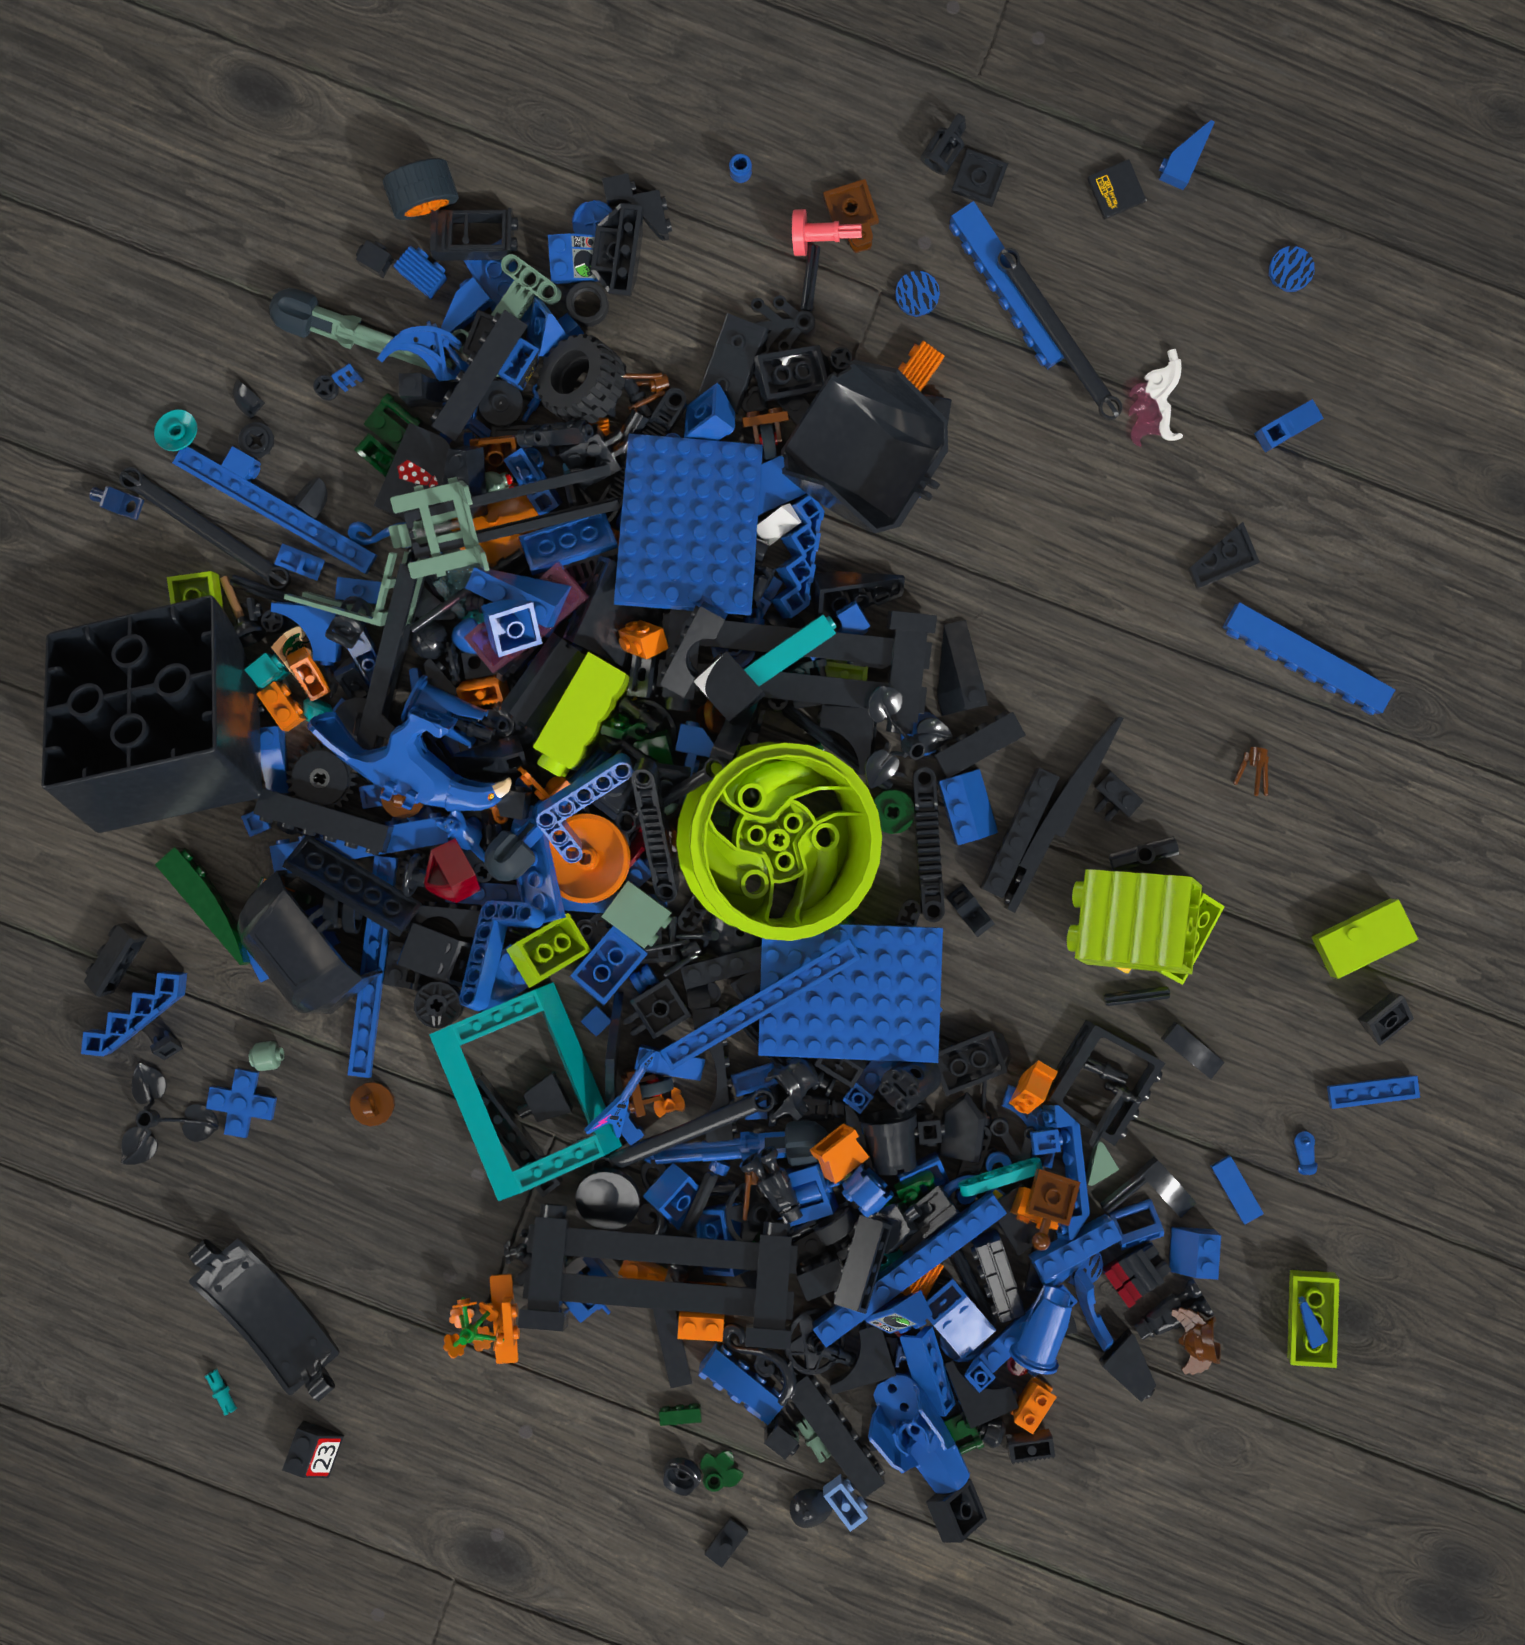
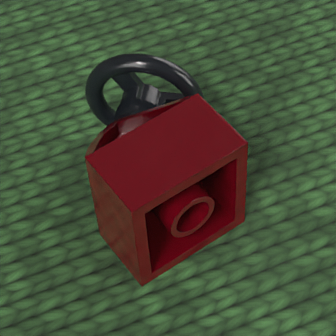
M456 838L431 850L427 869H423L422 855L419 853L414 854L407 865L403 879V894L406 897L412 896L417 886L426 887L427 890L443 899L458 903L481 891L476 875Z

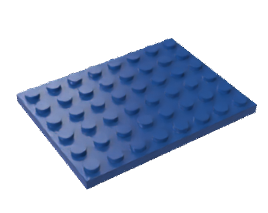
M629 434L614 605L693 611L696 605L700 607L703 601L728 614L751 615L763 445Z
M838 924L816 936L793 941L762 938L760 992L850 938L862 958L761 1017L759 1020L758 1056L938 1063L943 927Z

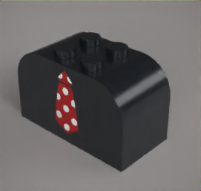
M409 423L374 506L383 513L406 522L403 512L394 513L390 498L415 492L414 487L423 485L424 489L441 486L448 449H452L450 444L443 437Z

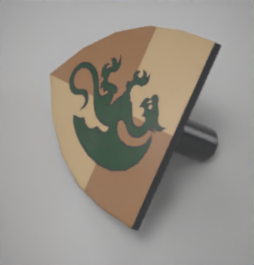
M300 626L285 631L270 646L273 653L282 661L294 679H296V676H294V673L289 668L286 659L287 655L302 647H306L310 655L312 653L311 643Z

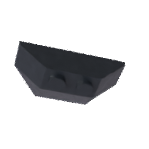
M620 203L615 210L609 213L596 226L591 272L609 294L630 297L632 295L637 280L643 237V206Z

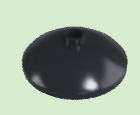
M713 914L708 923L709 932L716 931L719 933L717 940L709 941L712 949L718 956L761 946L762 938L747 932L743 936H738L736 934L737 927L726 924Z

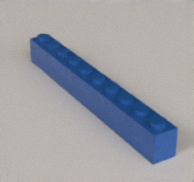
M990 1190L948 1221L929 1238L921 1241L878 1273L866 1314L835 1305L812 1322L813 1331L825 1347H828L1005 1216L1007 1212Z

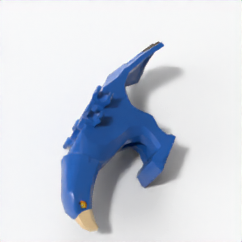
M417 703L413 706V709H410L407 715L408 720L392 731L387 746L372 750L359 746L336 712H325L314 716L307 724V730L323 745L334 752L338 758L372 783L385 788L380 796L381 799L389 802L392 795L400 794L405 796L406 799L401 807L411 810L414 804L420 802L425 805L443 807L447 811H481L499 803L511 788L512 782L509 777L498 783H483L463 778L455 774L444 762L431 753L421 737L422 733L428 731L433 736L441 738L454 728L458 719L423 704Z

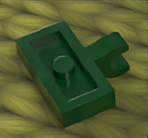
M619 713L602 725L601 734L621 740L627 735L637 740H643L646 735L641 734L638 728L645 729L648 724L644 721L635 723L633 721L634 718L629 714Z

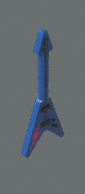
M653 1049L638 1061L640 1065L622 1094L584 1129L587 1134L611 1123L615 1136L620 1138L629 1098L647 1069L653 1065L655 1058Z

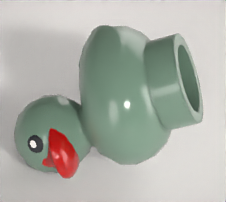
M494 471L485 472L486 492L507 488L513 483V477L508 472L501 474Z

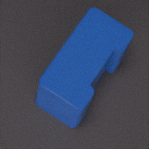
M627 1108L621 1134L628 1144L632 1145L644 1136L645 1130L642 1126L636 1124L630 1115V1110Z

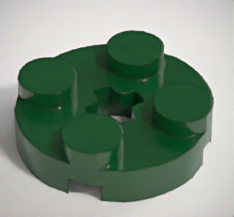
M889 790L880 793L874 799L879 813L882 832L897 834L911 826L915 809L911 798L907 794L897 790ZM889 806L898 808L896 812L898 816L896 818L887 816L889 812L887 808Z

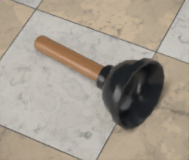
M221 577L220 582L236 617L234 629L242 646L247 647L261 641L267 634L266 630L256 621H250L248 616L244 615L234 589L230 585L229 577Z

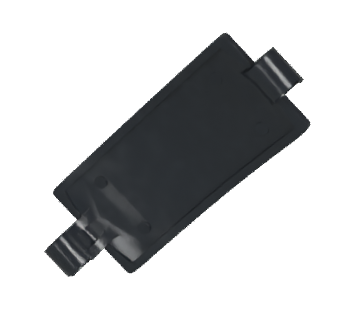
M237 1238L223 1251L209 1240L203 1239L187 1253L190 1260L201 1269L189 1280V1283L242 1335L288 1395L294 1394L305 1384V1388H307L310 1396L319 1402L335 1388V1383L325 1369V1366L339 1355L338 1347L302 1299L255 1250L240 1238Z

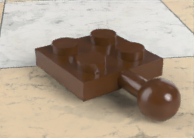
M1036 1169L1025 1213L1042 1218L1040 1230L1032 1238L1033 1246L1041 1251L1046 1250L1050 1245L1048 1232L1051 1221L1065 1226L1070 1225L1081 1183L1042 1169Z

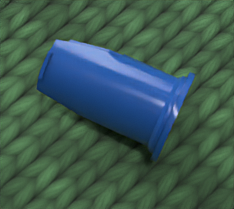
M422 675L407 699L401 721L406 722L408 720L407 715L410 709H413V706L417 703L449 716L456 714L480 720L484 716H488V710H483L429 684L428 677ZM455 729L445 734V736L468 746L470 749L477 740L475 737H469L467 733Z
M1044 1285L1030 1311L1019 1342L1012 1344L1009 1349L1011 1357L1018 1364L1040 1374H1054L1057 1372L1059 1364L1056 1357L1066 1334L1072 1307H1070L1071 1294L1061 1288Z

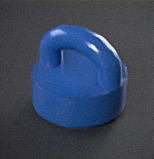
M752 608L751 615L743 618V623L765 625V619H761V611L758 608Z

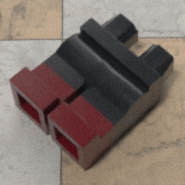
M1152 1242L1142 1247L1139 1245L1134 1246L1133 1249L1114 1259L1102 1269L1128 1308L1135 1305V1301L1164 1283L1163 1277L1171 1271L1164 1259L1155 1265L1151 1263L1150 1259L1159 1254Z

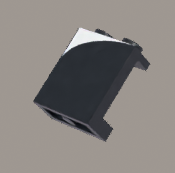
M726 651L724 654H718L712 660L713 664L707 670L704 668L699 671L695 676L696 680L693 682L733 725L764 697L765 693Z

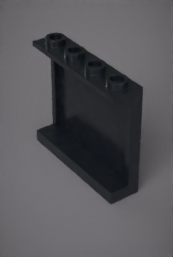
M599 556L562 638L622 666V668L630 670L633 654L621 648L618 630L624 628L629 622L639 620L658 626L665 609L614 605L617 562Z

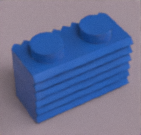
M409 246L394 264V268L431 299L446 282L447 277L444 274L446 270L436 261L434 264L428 261L427 258L429 256L421 248L418 247L415 250L412 246Z

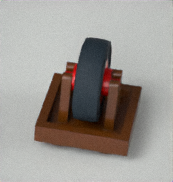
M782 407L768 409V414L760 415V411L748 412L746 417L742 418L743 428L752 426L755 444L763 445L765 460H772L777 457L776 445L782 442L779 422L788 421L787 411L782 412ZM772 423L775 425L776 432L773 431ZM758 425L760 426V434H758Z
M632 1067L623 1069L624 1075L620 1076L623 1089L635 1073ZM654 1073L643 1075L629 1098L628 1110H630V1113L633 1112L636 1117L645 1116V1104L661 1100L660 1095L674 1088L672 1078H658Z

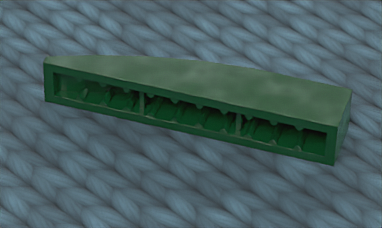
M174 847L155 864L156 867L239 965H248L250 959L246 948L240 941L237 924L225 901L206 876L208 875L207 871L192 860L194 856L188 849Z

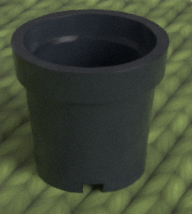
M887 1108L869 1112L859 1118L862 1134L866 1136L873 1171L876 1174L896 1175L898 1174L897 1170L904 1169L905 1172H909L916 1168L914 1129L917 1126V1114L915 1110L898 1112L895 1108Z

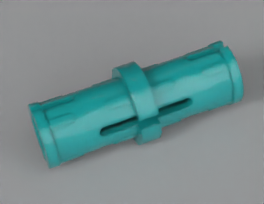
M218 1369L206 1374L204 1377L213 1391L212 1396L214 1399H217L224 1416L228 1415V1412L232 1413L235 1411L237 1406H235L228 1392L230 1389L228 1386H225Z

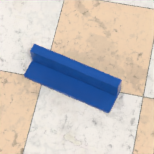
M924 1326L916 1336L902 1335L900 1341L912 1379L923 1389L939 1415L945 1417L955 1406L956 1402L933 1326Z

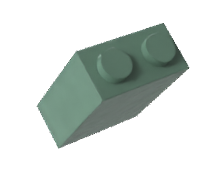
M631 880L627 881L601 916L644 949L647 945L653 946L659 937L656 934L660 927L665 929L673 919L669 916L672 913L670 909Z

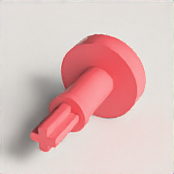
M806 209L793 210L792 241L795 256H807L808 242H840V238H862L861 224H840L839 221L808 223Z

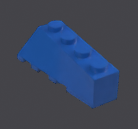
M474 567L465 588L492 602L502 599L532 601L537 623L546 628L554 627L572 586L492 569L484 571L483 568Z
M1104 1214L1083 1225L1074 1240L1057 1239L1051 1242L1046 1250H1036L1028 1256L1043 1287L1044 1285L1058 1287L1092 1255L1122 1240V1237L1113 1219Z
M716 1342L700 1362L698 1376L704 1380L709 1377L716 1389L719 1391L723 1388L726 1389L727 1394L736 1403L744 1402V1407L747 1411L769 1425L783 1407L778 1403L781 1390L776 1386L772 1388L766 1383L765 1377L752 1372L749 1369L750 1366L743 1359H736L729 1348L725 1345L720 1346Z

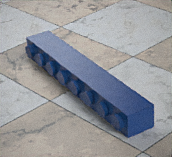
M971 202L951 216L949 228L955 237L959 236L963 242L961 245L967 255L971 254L975 260L974 266L980 274L983 273L987 278L986 283L992 292L995 291L1000 299L998 301L1005 311L1008 310L1011 314V321L1015 328H1020L1023 332V339L1027 346L1033 347L1037 353L1035 357L1041 366L1045 365L1048 370L1063 360L1064 356L1008 275L998 269L997 258L1005 247L975 202ZM1002 255L1000 257L1001 264L1006 268H1011L1008 259Z
M1242 603L1234 605L1222 626L1227 631L1226 634L1234 639L1241 638L1246 641L1245 645L1253 650L1260 649L1266 652L1265 656L1273 661H1277V659L1285 663L1284 667L1293 672L1298 670L1304 674L1303 677L1313 683L1317 681L1323 684L1322 688L1333 694L1335 692L1341 694L1344 701L1350 704L1357 703L1362 706L1361 710L1367 714L1383 713L1395 692V689Z
M434 813L429 814L428 819L420 820V817L417 816L406 818L407 823L398 824V820L384 822L385 825L394 827L386 853L439 845L452 840V837H447L446 832L435 824L437 819H444L448 816ZM321 834L320 838H315L349 860L375 856L366 853V848L358 846L357 849L344 846L345 842L338 839L336 843L323 839L324 835ZM305 836L298 837L297 842L290 843V839L276 841L277 845L270 846L274 872L287 870L282 867L284 861Z

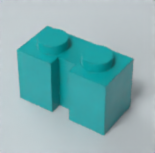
M264 653L245 669L260 688H265L274 681L280 682L290 674L275 654Z

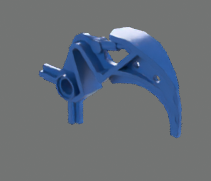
M416 326L400 331L399 334L388 342L377 357L380 362H383L394 351L412 352L427 363L436 378L439 379V382L455 380L460 370L465 372L469 366L450 347L451 345L459 350L462 347L461 342L450 332L432 326ZM414 337L418 339L417 342H414ZM443 347L448 350L450 357L456 363L454 370L446 366ZM476 408L463 430L468 428L479 438H488L491 430L476 419ZM442 433L439 434L450 444L452 441L450 438Z

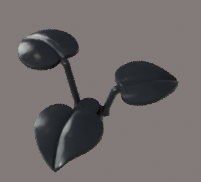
M883 685L876 688L871 694L868 701V714L877 723L888 718L904 738L901 741L902 752L891 751L888 753L884 749H879L867 758L865 762V775L870 788L884 783L897 771L899 759L894 755L903 756L904 758L910 756L912 759L918 760L925 753L936 750L943 743L953 738L948 727L933 717L925 718L918 723L917 734L913 736L906 734L891 717V715L896 714L900 710L902 696L895 688Z
M138 1064L132 1077V1094L139 1104H146L149 1101L150 1103L144 1106V1110L136 1115L135 1120L139 1127L130 1128L123 1136L121 1164H140L148 1161L155 1155L158 1149V1141L155 1137L150 1136L151 1130L149 1128L157 1126L159 1122H184L182 1131L187 1139L194 1142L207 1139L219 1127L215 1113L211 1109H206L205 1105L194 1104L186 1108L185 1118H161L158 1111L150 1108L155 1103L154 1099L164 1095L167 1087L166 1078L159 1070L144 1064Z

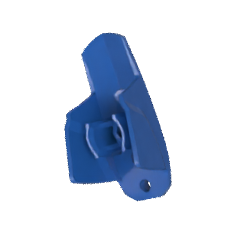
M897 1373L896 1376L878 1383L874 1392L877 1409L872 1415L868 1434L869 1441L891 1467L899 1470L901 1473L916 1467L935 1493H951L961 1489L968 1481L970 1472L941 1416L923 1389L910 1376L902 1373ZM890 1384L896 1385L897 1390L892 1388ZM902 1403H907L909 1406L905 1407Z

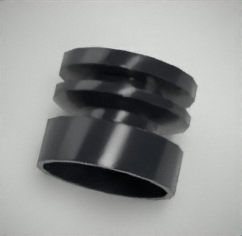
M434 980L424 985L417 992L414 1000V1011L417 1018L424 1025L431 1028H444L455 1022L465 1010V1006H462L459 1001L462 987L439 980ZM437 1000L438 1002L443 1003V1006L440 1007V1009L438 1006H434V1003Z

